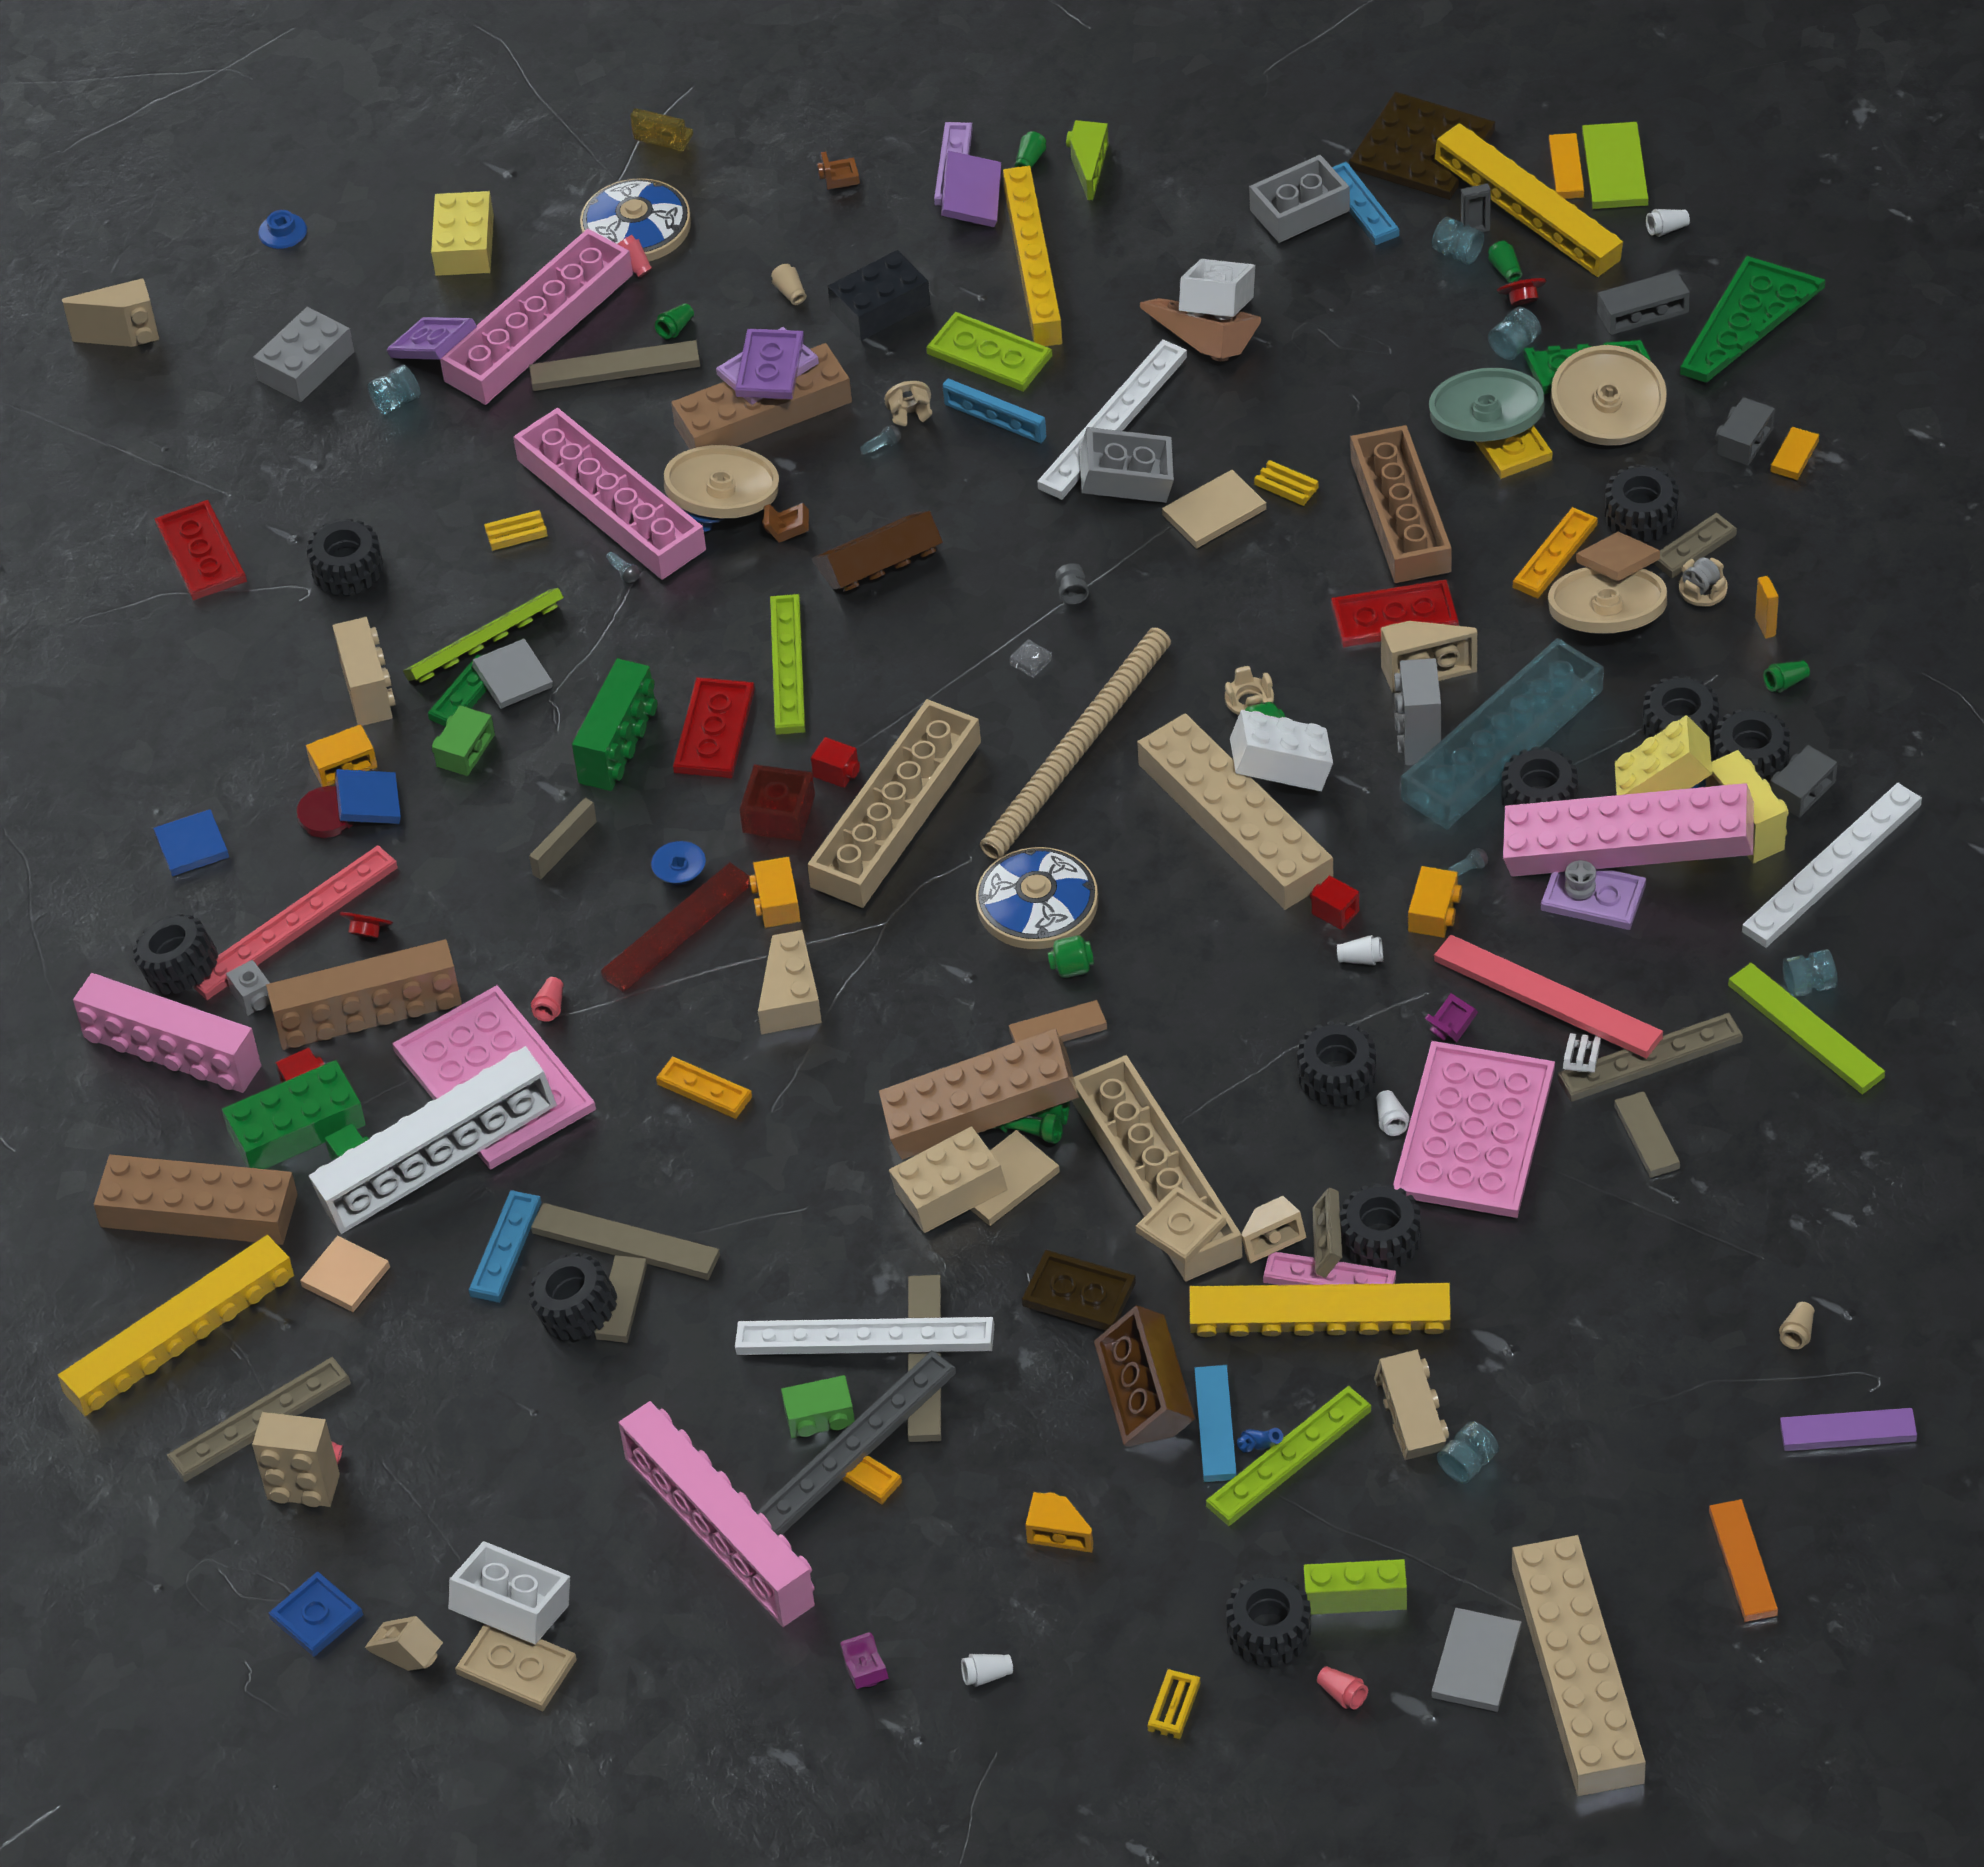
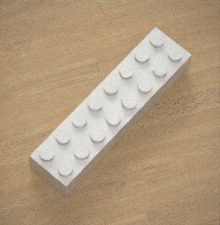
M525 1046L518 1051L510 1053L505 1059L495 1065L483 1069L478 1075L465 1083L458 1084L438 1099L428 1102L423 1108L411 1115L401 1118L396 1124L386 1130L374 1134L369 1140L359 1146L347 1150L339 1158L320 1166L308 1176L324 1210L340 1234H343L557 1106L543 1069Z

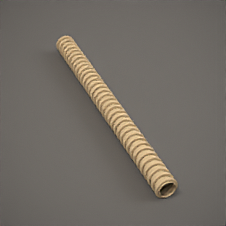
M1159 628L1149 629L1133 652L1129 654L1113 677L1106 683L1104 689L1099 692V695L1095 697L1094 701L1090 703L1074 726L1067 732L1065 738L1060 741V744L1056 746L1055 750L1051 752L1050 756L1040 766V769L1027 782L1020 794L1016 796L1015 800L1005 810V813L1001 815L985 838L981 840L980 847L987 856L997 860L1004 856V853L1009 850L1010 846L1017 840L1025 827L1028 826L1030 821L1039 812L1040 808L1047 802L1049 796L1054 793V790L1063 782L1069 771L1078 763L1079 759L1082 758L1089 746L1093 744L1108 722L1116 715L1123 703L1135 691L1137 685L1142 682V679L1161 658V655L1169 648L1171 640L1163 630Z

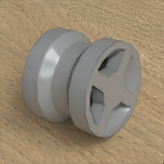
M1702 557L1694 563L1693 567L1684 571L1682 578L1684 583L1688 580L1697 585L1700 589V594H1704L1709 589V585H1714L1720 579V572L1711 560Z
M1583 860L1570 863L1565 871V890L1567 894L1575 899H1586L1592 896L1596 889L1595 867L1588 861Z

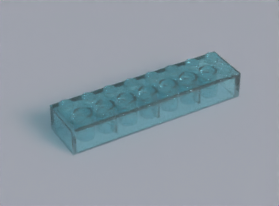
M1557 638L1401 776V800L1448 830L1502 781L1504 765L1506 762H1510L1511 756L1514 754L1519 756V751L1524 749L1530 751L1532 747L1539 748L1603 691L1604 667Z

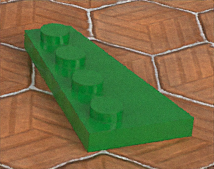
M1641 340L1606 342L1603 344L1631 349L1651 361ZM1577 344L1576 349L1560 350V346H1548L1547 351H1534V347L1524 348L1523 356L1535 380L1541 385L1544 394L1551 393L1553 378L1559 366L1572 354L1592 346Z

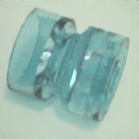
M1447 216L1442 219L1434 232L1432 248L1444 255L1451 253L1453 259L1470 265L1481 252L1484 243V233L1468 225L1464 227L1462 222Z
M1517 307L1503 321L1490 330L1488 341L1492 349L1500 357L1512 360L1524 350L1526 345H1530L1541 334V326L1532 312L1525 308Z
M405 365L389 371L388 377L380 376L368 383L370 397L383 415H388L399 409L401 402L408 404L421 396V391L414 375Z
M1828 949L1810 952L1808 958H1805L1803 955L1784 958V978L1787 989L1794 998L1811 994L1814 988L1818 992L1837 987L1836 967Z
M1472 1421L1468 1422L1455 1435V1440H1450L1437 1454V1460L1449 1477L1459 1483L1468 1484L1479 1473L1482 1466H1485L1499 1452V1445L1491 1432L1481 1424Z

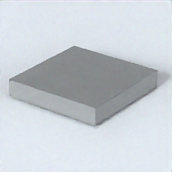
M525 639L475 658L472 662L473 668L500 709L552 688L553 681Z

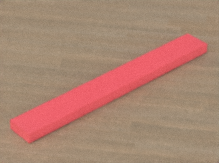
M377 845L219 954L216 959V966L211 969L212 973L205 977L204 981L199 985L193 986V988L206 1000H209L229 986L226 977L227 972L251 960L258 966L398 868L397 861Z
M1450 935L1434 954V961L1646 1059L1663 1039V1031L1453 935Z

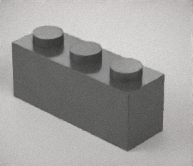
M1677 270L1598 292L1597 313L1609 334L1612 335L1688 313L1690 292Z

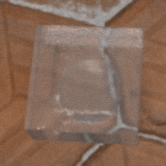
M1028 639L1010 656V665L1034 677L1052 660L1051 652Z

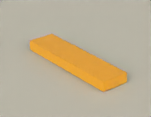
M1572 507L1515 577L1513 588L1538 599L1595 529L1598 518Z

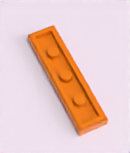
M1742 1499L1709 1505V1514L1744 1621L1749 1622L1778 1616V1608Z

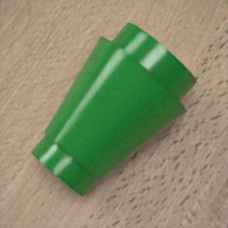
M1034 131L1027 132L1026 135L1022 136L1014 166H1030L1032 168L1046 151L1045 137Z
M1507 241L1494 243L1488 249L1489 262L1509 283L1518 281L1523 274L1513 245L1508 244Z
M683 303L659 314L654 324L656 332L664 339L677 337L694 316L692 307L687 303Z
M1804 660L1771 664L1769 668L1764 670V683L1771 692L1781 693L1804 678L1809 677L1810 669Z

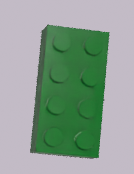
M616 659L572 743L579 784L612 791L616 781L622 779L627 760L633 757L639 737L642 738L645 734L649 717L654 716L657 710L658 701L655 699L653 691L655 681L651 678L650 666Z
M337 1060L222 1108L227 1131L247 1168L266 1169L326 1143L325 1137L350 1124H353L356 1129L366 1125L361 1102Z

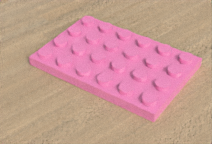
M498 985L392 1043L394 1052L433 1100L448 1093L458 1084H463L475 1077L483 1069L489 1068L505 1059L510 1053L518 1051L525 1046L528 1048L543 1069L557 1106L478 1152V1156L490 1170L596 1110L594 1100Z
M1432 1041L1393 1183L1394 1189L1402 1188L1406 1190V1196L1412 1195L1416 1201L1518 1218L1555 1071V1061Z

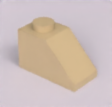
M1284 1196L1255 1208L1242 1232V1241L1247 1260L1250 1264L1307 1238L1300 1211Z
M417 1616L383 1622L365 1648L369 1652L410 1671L428 1668L438 1656L436 1652L443 1642Z

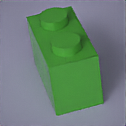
M459 706L455 714L448 718L446 727L441 735L437 736L433 742L432 752L434 753L436 767L468 776L495 735L492 716Z
M845 1375L781 1388L791 1438L808 1437L815 1433L829 1430H841L850 1426L855 1421Z

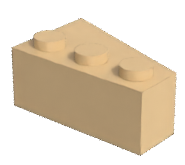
M803 930L772 935L758 1008L761 1035L822 1023L819 999Z
M1418 1349L1380 1359L1374 1377L1376 1385L1383 1386L1386 1396L1383 1403L1386 1411L1390 1410L1394 1422L1393 1430L1405 1460L1443 1451L1446 1439H1449L1446 1422L1444 1419L1439 1420L1436 1409L1440 1405L1436 1390H1430L1427 1378L1430 1377L1428 1363L1425 1358L1420 1359Z

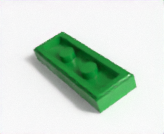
M473 660L428 712L429 720L446 727L448 718L455 714L459 706L472 709L488 690L473 668Z

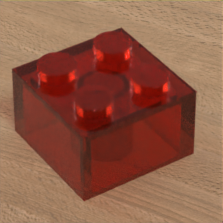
M754 764L739 809L742 832L801 841L815 798L813 773Z

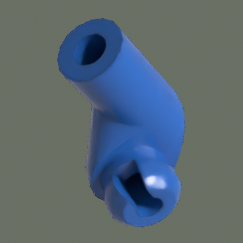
M1272 1428L1268 1431L1248 1429L1241 1433V1437L1237 1440V1446L1245 1453L1251 1452L1253 1448L1266 1450L1282 1442L1283 1433L1279 1428Z

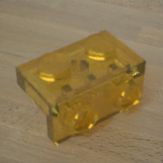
M634 108L630 115L633 138L635 140L683 151L693 136V129L685 127L683 119Z

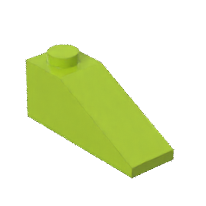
M1075 120L1073 130L1067 133L1066 146L1071 148V160L1087 200H1093L1109 144L1108 124Z

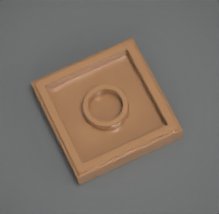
M1616 532L1576 553L1577 563L1616 581H1620L1660 559V550L1621 532Z

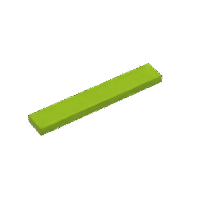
M799 594L770 596L776 735L804 733L805 712Z
M1749 963L1729 978V987L1862 1095L1885 1078V1071L1754 964Z
M1347 1386L1287 1434L1282 1442L1271 1447L1206 1500V1507L1225 1524L1230 1526L1371 1412V1404L1350 1386Z

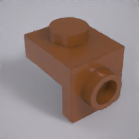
M826 151L821 152L822 162L817 163L819 178L825 179L827 190L860 184L854 157L829 162Z
M801 503L778 513L771 504L764 506L763 527L779 543L809 531V509Z

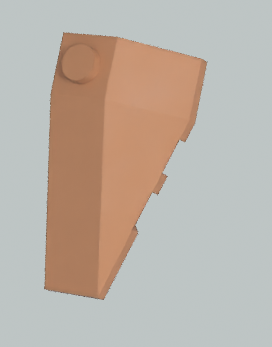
M1157 298L1140 302V308L1200 353L1212 356V360L1227 361L1231 356L1240 355L1261 323V317L1241 311L1229 320L1216 319L1215 315L1204 314V316L1200 317L1189 316L1186 311H1179V301Z

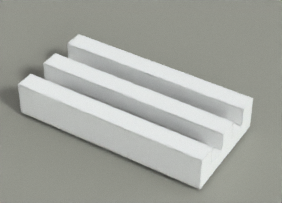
M1570 1033L1563 1069L1595 1072L1601 1038L1595 1036L1593 1042L1588 1041L1589 1035H1582L1581 1040H1576V1034ZM1574 1048H1579L1576 1063H1571ZM1586 1049L1592 1050L1589 1065L1583 1064Z

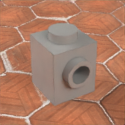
M253 960L226 973L230 992L247 1016L270 1005L266 984L270 982Z

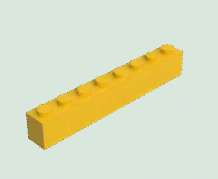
M1459 123L1437 139L1435 159L1471 186L1488 184L1493 202L1596 277L1602 275L1621 260L1623 241L1616 234L1601 226L1595 219L1583 213L1574 204L1565 200L1555 190L1543 184L1534 175L1528 173L1513 160L1496 150L1494 146L1489 145L1478 137L1473 131Z
M1023 166L1003 169L1006 203L1033 342L1043 346L1062 344L1061 319L1031 167Z
M267 1234L59 1373L58 1378L63 1393L84 1416L102 1408L106 1402L121 1392L127 1391L134 1383L146 1375L154 1373L171 1358L179 1356L186 1348L198 1340L206 1338L220 1325L231 1321L238 1313L250 1305L258 1303L266 1294L286 1284L294 1276L290 1257Z
M1450 1283L1190 1286L1191 1333H1197L1200 1337H1212L1216 1333L1229 1332L1231 1336L1242 1337L1249 1335V1332H1262V1335L1278 1336L1281 1335V1332H1294L1295 1335L1309 1336L1314 1334V1331H1327L1329 1335H1344L1346 1331H1359L1363 1335H1375L1379 1331L1392 1330L1393 1334L1404 1335L1411 1333V1330H1424L1427 1334H1440L1444 1330H1450Z

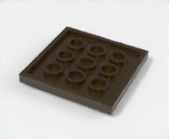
M1395 91L1349 160V165L1354 171L1450 200L1463 179L1435 159L1437 139L1460 123L1485 142H1488L1495 131V121Z

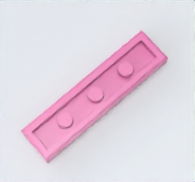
M1282 1252L1268 1255L1263 1275V1283L1274 1285L1395 1284L1396 1280L1395 1270L1338 1262L1325 1278L1316 1274L1315 1258Z

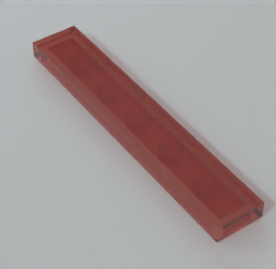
M729 862L601 969L602 977L622 992L626 991L751 886L749 875Z

